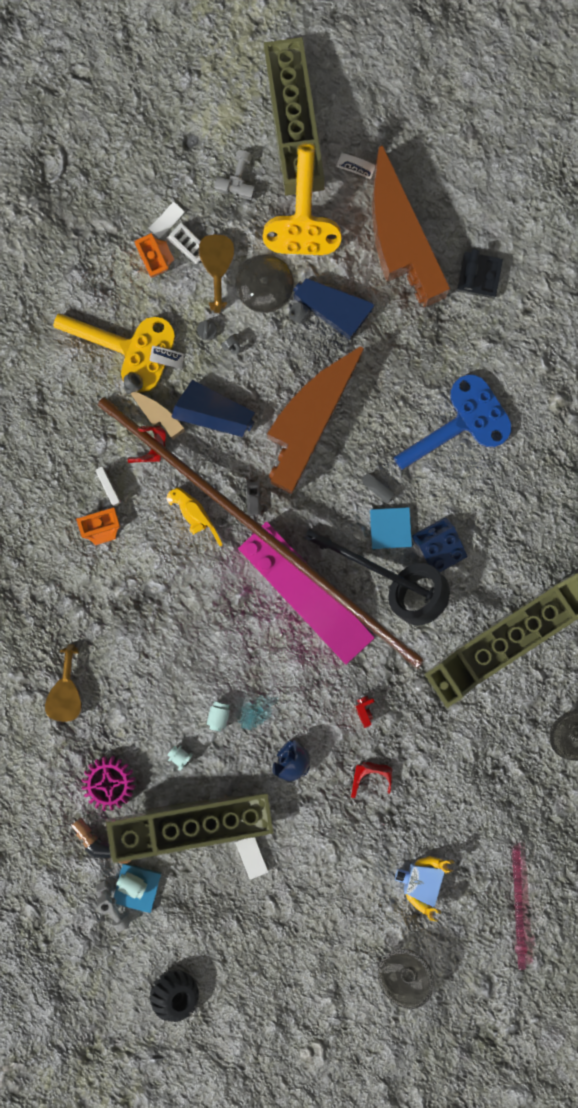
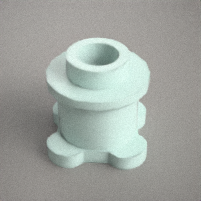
M181 745L178 748L174 746L167 754L170 757L168 761L174 762L178 766L179 771H181L193 755L192 753L188 754L185 752Z

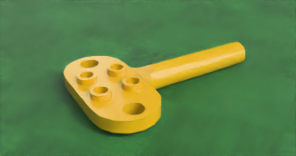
M303 143L298 147L295 214L292 216L274 217L264 225L263 241L267 248L273 252L281 254L326 255L334 252L340 246L341 230L338 224L331 219L311 215L315 147L312 144ZM275 232L278 235L275 237L268 236V233ZM329 234H334L337 236L335 239L327 238Z
M61 313L57 314L54 321V328L122 353L125 356L121 369L122 381L124 382V376L129 372L137 373L143 380V387L137 393H146L154 389L159 383L166 366L150 361L152 346L172 350L175 340L172 326L168 321L160 317H150L142 321L131 339H126ZM156 323L164 325L162 332L156 333L153 330Z

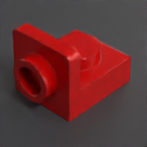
M364 696L358 699V703L354 706L363 727L366 728L372 725L370 720L373 717L369 708L365 709L364 706L374 703L375 700L373 697Z

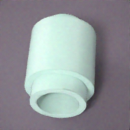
M214 701L210 707L207 725H210L209 729L221 732V729H226L230 713L229 704Z
M127 872L126 875L121 874L116 885L119 886L118 891L134 899L136 897L141 899L148 884L144 883L143 879Z

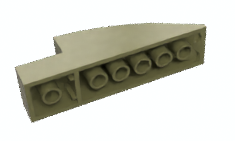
M303 38L263 42L285 196L296 194L298 147L303 143H309L315 147L312 192L324 191L325 178Z
M268 793L143 809L144 813L105 819L113 863L274 834Z

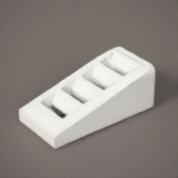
M181 222L167 239L197 265L201 259L199 254L195 257L193 253L199 248L200 240ZM182 231L184 233L183 236L177 240L175 237ZM188 237L190 240L183 246L181 243ZM194 242L196 245L188 251L187 248Z

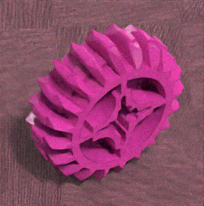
M106 756L102 758V763L99 759H96V766L91 763L88 766L91 771H84L88 778H82V782L87 783V785L82 786V790L88 789L89 791L84 794V797L91 796L92 798L89 800V803L91 804L96 801L95 808H99L103 804V811L107 810L108 805L111 811H113L115 803L118 808H121V800L127 804L129 800L126 796H133L129 789L132 790L136 787L134 784H130L136 778H129L128 776L133 773V770H125L129 764L126 763L122 767L120 765L122 759L114 763V756L110 758V762H108ZM103 768V779L93 783L96 772ZM109 768L117 770L123 778L114 777ZM107 779H109V782L114 783L110 786L111 789L108 785L103 784L107 781ZM124 784L122 794L114 798V788ZM95 789L103 790L108 799L98 795Z

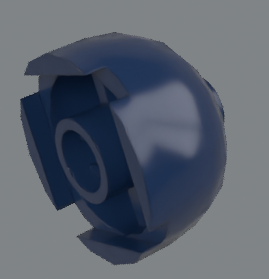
M295 740L293 742L288 741L278 752L277 756L280 758L277 763H273L272 768L275 776L286 781H295L309 772L310 755L302 744Z

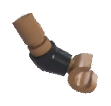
M82 818L71 825L77 833L76 836L79 840L83 839V845L86 847L85 851L91 857L111 858L109 842L101 840L100 837L97 838L95 834L92 835L90 833L91 829ZM129 860V861H124V862H119V863L125 864V863L130 862L131 860Z

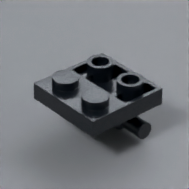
M472 249V252L465 251L456 291L495 299L503 259L481 255L477 249Z

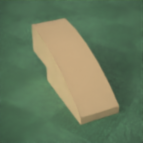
M137 392L131 393L153 426L162 424L172 439L185 432L184 427L178 420L171 417L172 414L166 408L145 395Z

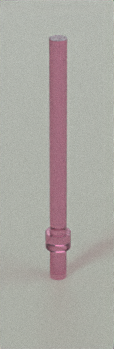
M513 847L512 860L517 940L515 953L518 959V969L525 970L527 944H525L520 848Z

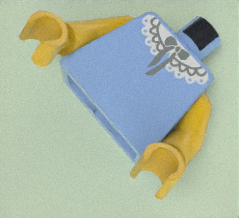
M428 856L418 859L415 863H411L409 871L397 869L395 880L405 883L403 890L406 893V898L416 909L427 915L429 920L438 921L433 917V913L441 914V911L439 909H432V907H435L444 872L449 873L453 871L448 869L447 863L454 864V861H444L440 858Z

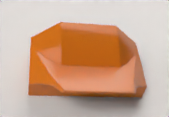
M152 233L134 241L151 278L169 270V265L174 261V258L166 241L156 239Z
M115 508L76 519L81 537L90 540L94 545L115 540L117 530L120 528Z

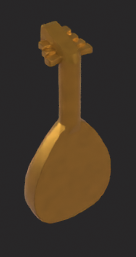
M216 234L208 235L201 239L199 243V257L206 271L214 279V302H209V307L214 313H220L221 309H224L227 305V302H222L221 278L227 272L233 260L234 245L227 236Z
M68 644L67 648L60 650V652L65 653L63 676L51 689L45 703L47 716L50 719L61 722L77 719L82 707L78 689L70 678L73 653L79 654L78 647H75L73 644Z

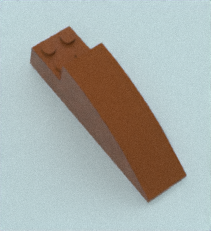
M382 145L378 149L372 196L373 231L380 265L386 282L408 273V282L411 286L414 285L417 291L415 293L419 304L422 303L425 308L445 299L450 287Z
M358 347L320 371L290 400L267 433V439L285 448H282L278 456V461H280L278 467L274 465L269 474L272 485L293 494L362 356L363 347Z

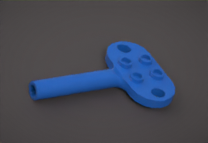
M465 375L453 384L450 390V400L457 412V416L394 456V460L401 470L463 431L470 432L473 438L485 447H497L508 439L511 433L509 417L488 384L482 378L476 375ZM463 381L468 382L470 385L469 391H462L459 384ZM493 431L501 433L502 438L500 441L492 439L491 434Z

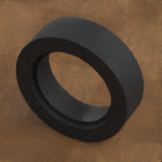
M413 564L398 574L413 583L423 578L432 579L434 583L433 596L419 610L411 611L406 609L404 598L408 588L394 581L392 582L388 594L389 605L397 616L411 625H425L434 621L443 613L449 602L450 586L447 579L429 564Z

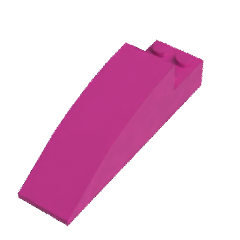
M268 522L262 525L264 529L305 561ZM256 534L250 536L238 548L345 665L374 639L373 635L351 612Z

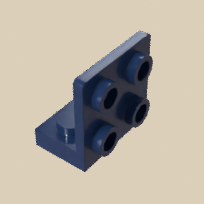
M446 517L412 535L415 544L422 551L427 564L433 566L439 572L467 558L466 551L455 527Z

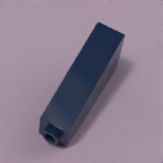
M307 278L303 283L300 281L293 290L295 292V300L309 307L310 311L349 340H351L375 306L371 302Z
M194 380L190 382L175 404L171 416L176 420L243 437L246 431L250 432L255 423L252 420L255 412Z

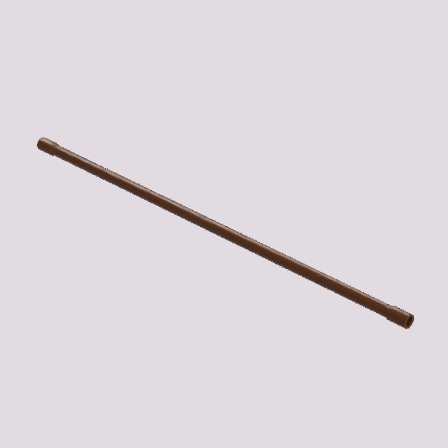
M106 397L100 399L98 407L109 416L115 418L402 654L413 666L418 669L422 665L425 658L403 643L150 434L138 431L140 426L120 411Z

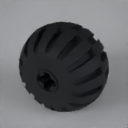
M171 970L159 976L160 979H156L153 983L155 986L151 987V1007L162 1020L169 1022L182 1021L190 1016L189 1013H193L196 1009L194 1006H197L199 1001V989L193 977L186 972Z

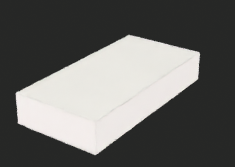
M100 467L96 469V473L113 506L122 504L105 468Z
M255 837L235 841L249 879L268 873Z

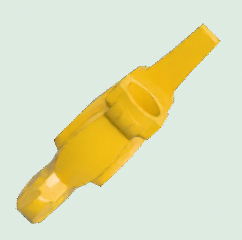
M179 487L171 490L167 495V501L170 505H173V503L179 504L183 517L191 525L189 531L194 535L207 528V525L218 545L222 546L223 543L202 504Z

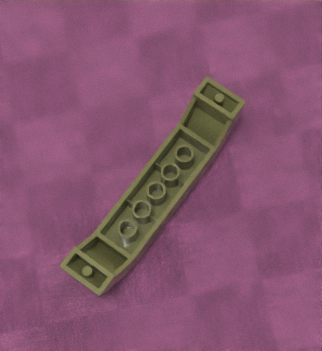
M578 572L550 586L455 648L424 673L446 708L464 698L478 684L578 619Z

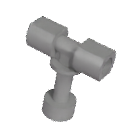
M244 150L237 151L235 159L238 161L235 175L230 176L229 180L217 177L214 185L215 191L228 194L230 191L238 193L240 198L253 200L255 186L244 184L245 181L242 179L245 165L251 162V153Z
M104 880L96 885L98 911L103 915L109 912L114 919L112 925L117 932L123 931L129 926L130 921L125 914L120 915L114 906L116 899L111 898V886Z

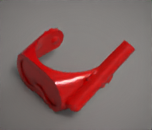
M161 426L138 427L140 432L152 431L154 439L165 447L166 433ZM152 449L146 455L128 457V463L161 461V456Z
M363 762L362 765L357 764L351 798H356L360 780L369 773L383 775L389 783L387 793L390 794L392 768L388 765L372 762Z

